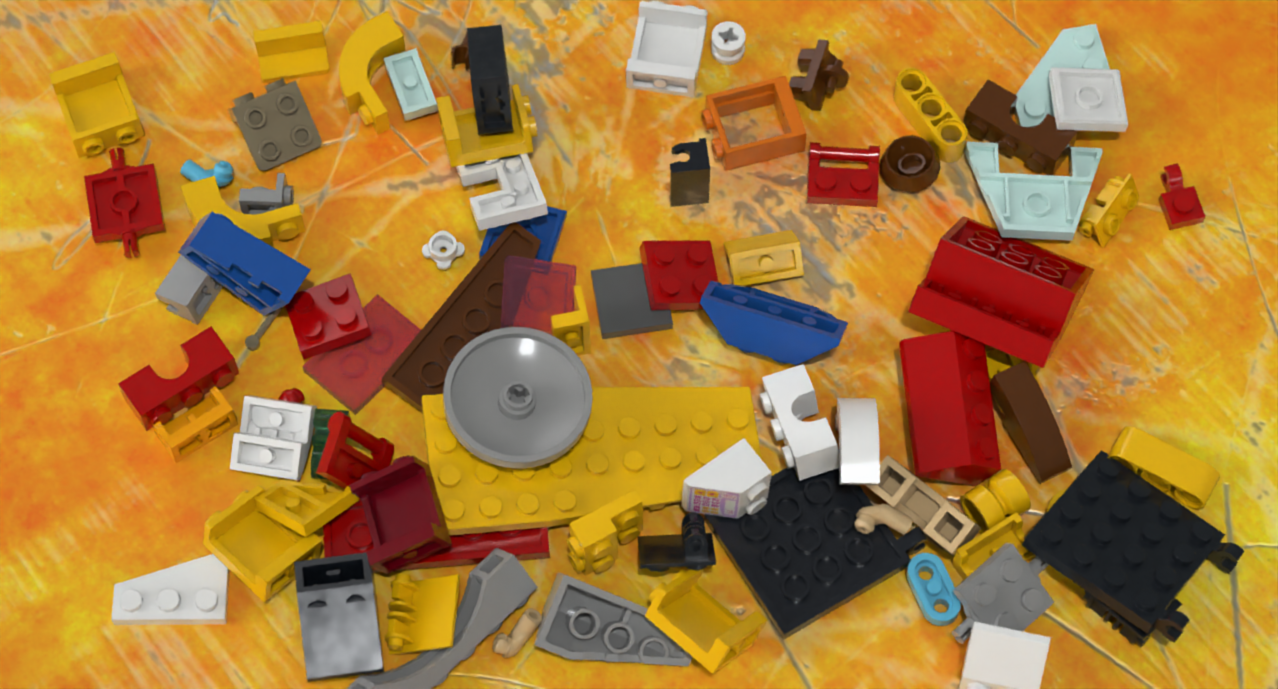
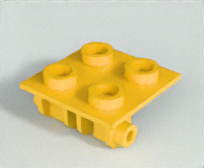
M396 574L395 580L391 581V598L395 601H391L388 604V608L393 612L387 614L389 622L388 631L385 635V641L388 642L389 655L453 647L460 575L410 581V575Z

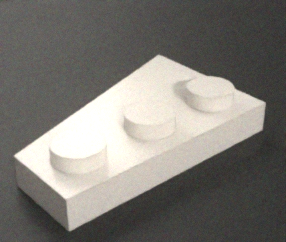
M211 554L114 584L111 620L114 625L227 624L230 570L215 555Z

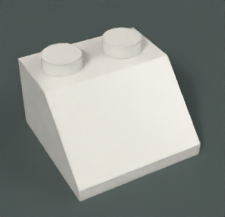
M974 621L966 649L959 689H1040L1051 637Z

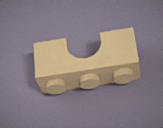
M888 455L880 464V483L877 485H866L892 507L911 517L913 522L923 529L926 534L953 555H955L958 548L973 540L981 529L969 517Z

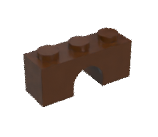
M988 79L966 108L963 123L969 133L976 138H983L990 143H998V149L1002 153L1020 159L1037 173L1054 175L1069 155L1070 148L1074 147L1078 130H1057L1055 117L1047 114L1043 121L1034 127H1022L1016 124L1011 117L1014 115L1018 96Z

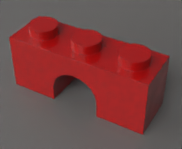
M212 326L180 345L185 360L188 363L187 370L181 376L174 379H164L158 376L150 365H147L118 383L124 400L146 431L154 427L153 424L158 421L164 425L172 418L173 414L184 407L196 405L205 394L210 392V389L215 386L222 388L228 385L234 379V376L239 374L235 358Z

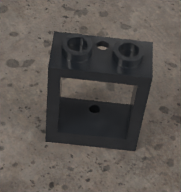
M502 24L467 28L470 76L478 135L513 131L509 77Z

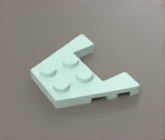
M966 142L965 156L1001 237L1072 241L1102 156V148L1071 147L1068 155L1070 176L1000 173L998 143Z

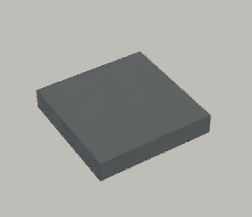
M642 263L591 270L602 339L673 329L671 310H651Z

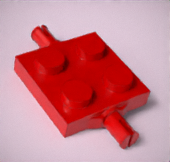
M117 147L118 160L115 149L113 148L109 151L112 168L102 173L84 176L94 242L123 240L124 256L132 258L130 246L132 247L134 257L140 254L137 237L165 231L154 163L137 167L126 165L124 149Z

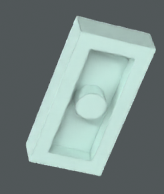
M416 48L383 58L405 121L438 111L437 102Z

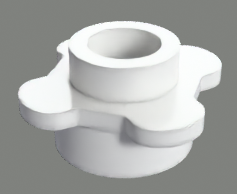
M439 231L430 238L429 243L425 244L422 248L423 256L434 260L437 263V267L441 270L450 268L451 262L456 257L462 256L465 252L464 245L461 242H457L455 237L447 231ZM441 248H446L447 251H446V252H441L440 249H441Z

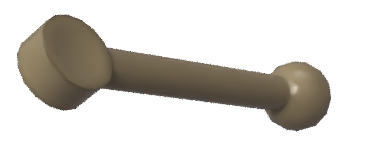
M283 307L271 312L257 332L246 338L245 344L248 350L255 351L260 347V338Z

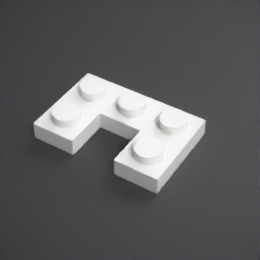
M527 153L456 167L463 187L497 179L499 182L500 191L469 198L471 210L479 231L548 214L546 200Z

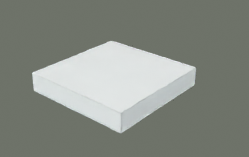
M1051 67L1049 81L1057 130L1126 132L1128 119L1119 70Z

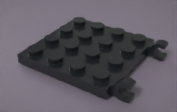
M1101 450L1029 532L1022 546L1144 632L1148 633L1154 627L1165 638L1176 642L1190 619L1180 611H1168L1166 609L1207 559L1215 563L1223 572L1230 574L1237 565V561L1243 555L1244 550L1231 542L1222 543L1221 541L1225 534L1114 458H1107L1108 454Z
M794 467L785 468L771 476L768 498L766 499L767 503L755 514L749 515L747 512L738 519L705 514L706 523L783 639L907 568L909 562H911L908 555H913L925 548L924 541L927 540L920 527L912 529L898 539L895 538L889 527L885 524L875 525L874 531L869 534L859 532L854 524L857 519L856 514L862 507L873 506L860 485L839 484V468L800 481Z

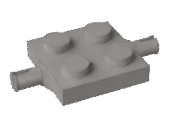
M1005 543L953 590L962 603L965 615L967 616V619L952 631V635L956 636L955 639L963 644L970 637L974 621L1024 631L1054 603L1042 586L1039 574L1049 564L1037 556L1028 563L1013 544Z

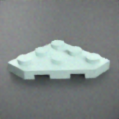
M1096 24L1068 28L1061 31L1016 94L1018 98L1014 116L1018 125L1034 127L1040 124L1047 114L1055 117L1049 81L1051 67L1110 69Z

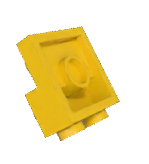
M636 489L569 523L570 538L567 539V544L571 552L568 553V558L577 573L583 571L586 576L594 571L595 573L606 571L618 559V543L626 544L639 536L640 531L643 530V501Z

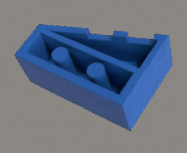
M214 212L200 219L178 251V253L263 316L289 304L311 270L234 225L226 216Z

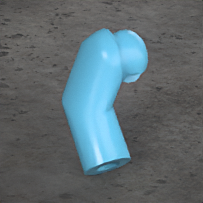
M187 160L180 170V173L192 182L215 176L218 187L228 185L233 179V167L226 161L216 163L214 169L205 170L194 161Z

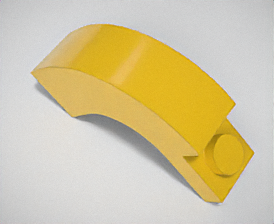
M388 11L373 17L361 25L346 42L339 60L340 85L343 101L349 115L358 111L365 125L372 124L378 135L389 130L390 124L388 111L372 88L371 81L375 73L384 66L383 58L406 51L404 35Z
M215 176L180 185L194 226L211 212L219 213L229 218L234 225L273 248L272 241L278 239L288 240L294 238L299 233L306 232L298 203L261 214H244L233 210L224 202Z

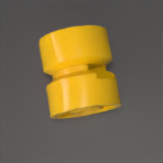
M1003 469L990 477L989 481L985 483L986 488L982 485H977L960 498L965 515L981 527L980 534L1017 512L1021 516L1031 508L1030 498L1024 486L1007 469Z

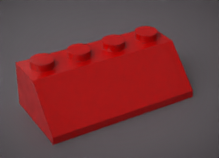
M955 331L901 340L899 347L915 476L977 486L1001 470L985 344Z

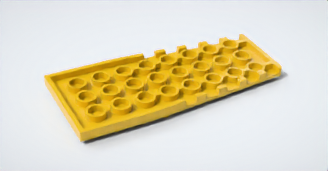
M592 387V408L589 421L577 443L568 452L552 462L531 468L502 467L478 458L468 451L451 431L444 413L443 394L422 396L428 465L431 469L449 535L544 528L569 524L635 489L643 501V508L649 507L650 510L662 509L665 504L682 502L684 479L743 438H745L762 460L751 389L749 387Z

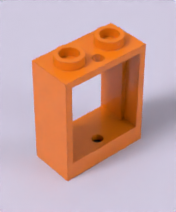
M786 76L706 95V107L704 110H701L702 122L706 131H712L714 139H711L712 151L716 160H722L725 171L805 151L807 133ZM774 104L784 134L730 148L720 117Z

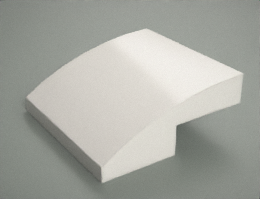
M252 395L244 396L240 432L233 435L230 469L300 480L312 440L317 406Z

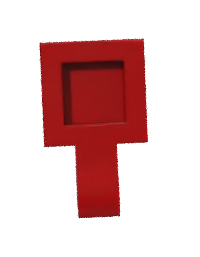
M1178 163L1164 166L1165 174H1161L1160 177L1166 193H1161L1159 203L1169 230L1203 223L1206 216L1195 187L1184 188L1183 176Z

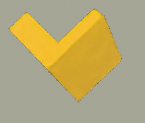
M321 20L253 31L263 83L275 82L282 78L289 80L330 72Z
M793 230L724 242V250L729 257L732 284L747 286L804 275L800 241Z
M580 284L573 286L575 311L551 316L552 336L567 344L577 356L591 353L590 321Z

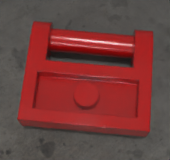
M810 142L807 203L877 207L880 146L869 145V149L820 146V143ZM820 160L868 163V169L819 167Z
M335 412L328 421L330 433L316 473L345 489L346 486L360 480L363 474L379 471L390 465L394 452V444L385 438L378 439L358 427L343 412ZM347 437L370 450L373 459L346 444Z

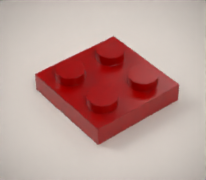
M643 241L639 248L651 310H704L700 304L701 296L710 281L719 282L711 241Z
M351 273L297 292L289 304L286 305L304 360L372 335Z

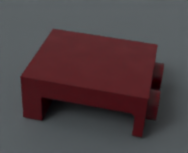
M415 456L399 457L392 462V465L379 471L367 472L360 477V480L349 485L351 493L360 497L374 545V549L366 552L370 566L390 574L452 545L430 466Z

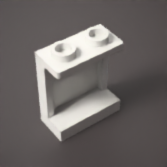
M640 1L639 18L631 59L628 58L626 67V88L694 98L707 31V10L699 9L692 5L683 7L665 4L661 1Z

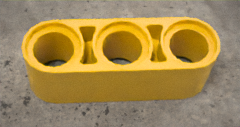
M917 68L903 69L896 78L894 92L896 106L919 136L931 144L940 161L945 163L958 161L964 153L967 139L965 124L925 73ZM906 88H912V89H914V90H916V91L912 92V91H907V90H905V89H906ZM931 113L934 114L935 117H928L925 114ZM944 139H952V140H955L956 142H954V143H949V142L945 141Z
M1127 426L1122 430L1107 457L1114 458L1175 501L1197 510L1204 508L1220 479L1219 472L1208 463L1132 426Z

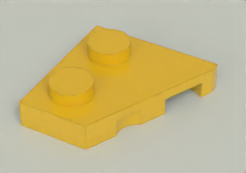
M281 480L254 498L257 511L307 537L358 502L359 498L351 493L349 486H346L342 493L328 492L325 484H302L298 481Z

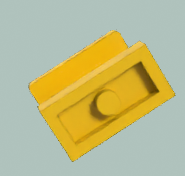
M115 52L49 73L78 158L86 155H97L104 149L119 144H129L137 138L145 136Z
M519 84L511 85L513 99L511 100L513 131L478 135L475 107L454 111L450 95L436 98L440 125L451 167L534 152L532 137L538 136L534 116H531L528 95H521Z
M259 484L251 491L245 490L235 498L232 505L222 512L216 511L207 519L204 525L203 545L265 602L295 579L294 562L319 559L322 540L314 532L307 537H303L294 530L257 511L254 498L265 492V489Z
M682 569L674 576L670 583L666 585L662 582L653 590L649 597L652 603L645 617L714 674L753 646L768 619L756 610L742 621L739 620L698 585V580L704 569H690L688 571Z

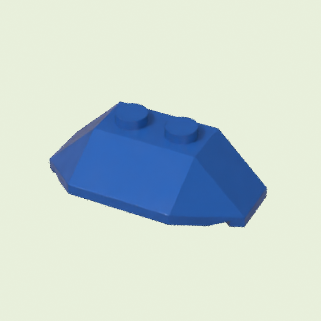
M710 281L700 300L701 306L727 344L738 347L743 352H755L771 357L776 362L798 365L839 346L848 322L836 319L834 315L820 308L747 286L735 284L722 285L720 282Z

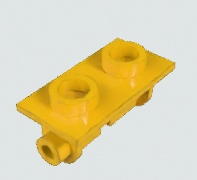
M1129 173L1125 180L1120 176L1109 179L1096 198L1097 204L1104 205V207L1092 204L1079 221L1080 233L1087 237H1090L1092 234L1097 235L1102 248L1118 232L1121 222L1138 202L1139 194L1132 174Z

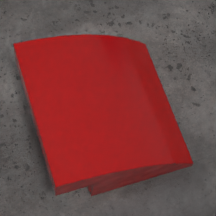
M963 216L940 238L926 278L917 286L908 312L1044 368L1061 340L1092 277L1094 269L1019 238L1001 237L999 230Z

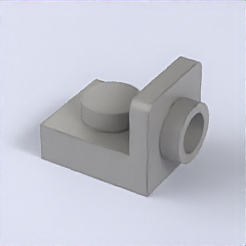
M278 173L276 190H269L265 187L240 188L239 203L242 213L261 214L292 205L294 198L293 186L287 184L285 173Z

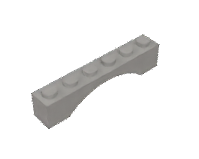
M495 548L469 573L466 590L456 612L453 647L424 651L415 659L398 668L379 674L359 676L346 689H432L441 684L447 678L448 672L460 661L470 657L475 651V647L487 635L496 632L501 627L502 621L513 610L522 607L528 601L529 595L538 587L513 554Z

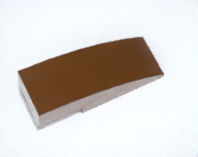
M1026 361L995 374L990 381V389L1006 416L1003 424L1039 484L1070 470L1072 464L1058 424Z

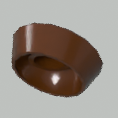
M913 135L902 136L894 140L882 154L879 163L880 174L885 182L894 189L904 192H916L929 187L938 178L941 169L940 158L931 144L923 138Z

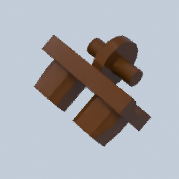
M819 39L816 49L800 50L798 66L802 72H807L806 77L793 76L789 82L794 99L807 101L810 109L815 111H821L827 92L834 93L835 88L846 86L849 80L848 72L842 68L843 61L837 59L828 50L830 45L828 40Z

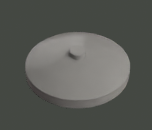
M507 327L484 333L470 341L459 351L451 362L445 377L443 407L451 431L458 441L472 454L486 462L502 467L531 468L544 465L561 457L580 439L588 424L591 413L592 386L588 372L581 359L560 339L532 328Z

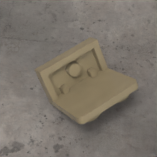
M284 78L264 86L267 93L255 98L252 92L234 99L235 106L228 109L232 121L238 123L259 170H268L318 148L322 143L296 81L286 84Z

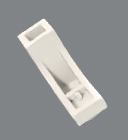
M837 398L835 430H838L839 484L877 485L880 483V455L876 399Z

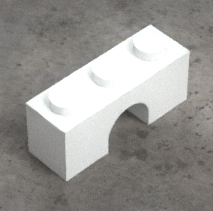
M804 364L762 377L765 392L759 394L765 414H773L774 419L770 420V424L776 441H784L785 446L781 447V451L787 468H795L799 481L839 468L838 444L827 418L811 422L801 421L805 417L819 413L815 390Z

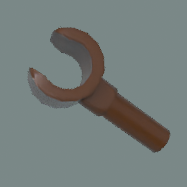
M467 32L461 45L451 48L452 68H455L456 64L465 63V70L470 69Z

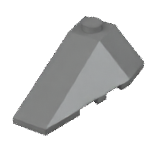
M560 572L557 573L543 608L542 621L539 624L534 645L571 660L689 666L692 659L688 652L645 617L648 608Z

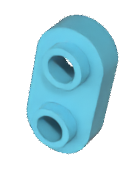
M920 553L914 556L908 565L907 581L924 617L930 623L937 626H946L953 623L959 615L961 602L953 592L955 587L944 563L938 556L931 553ZM928 572L932 578L923 580L920 578L919 573ZM942 604L947 608V611L944 613L937 612L934 606Z

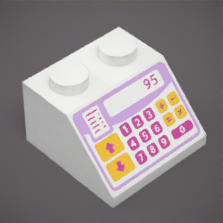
M743 438L683 480L681 506L688 512L736 519L747 512L749 515H753L767 503L766 499L768 498L772 472L745 438Z

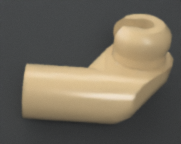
M888 504L862 507L856 514L857 519L854 524L855 528L864 534L873 532L875 525L885 524L904 535L910 529L913 519Z
M527 609L508 636L500 633L495 637L492 645L494 652L502 654L504 658L515 656L541 623L542 616L535 609Z

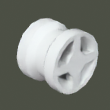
M727 21L722 22L712 31L711 54L717 62L723 65L735 64L745 54L746 34L739 24Z

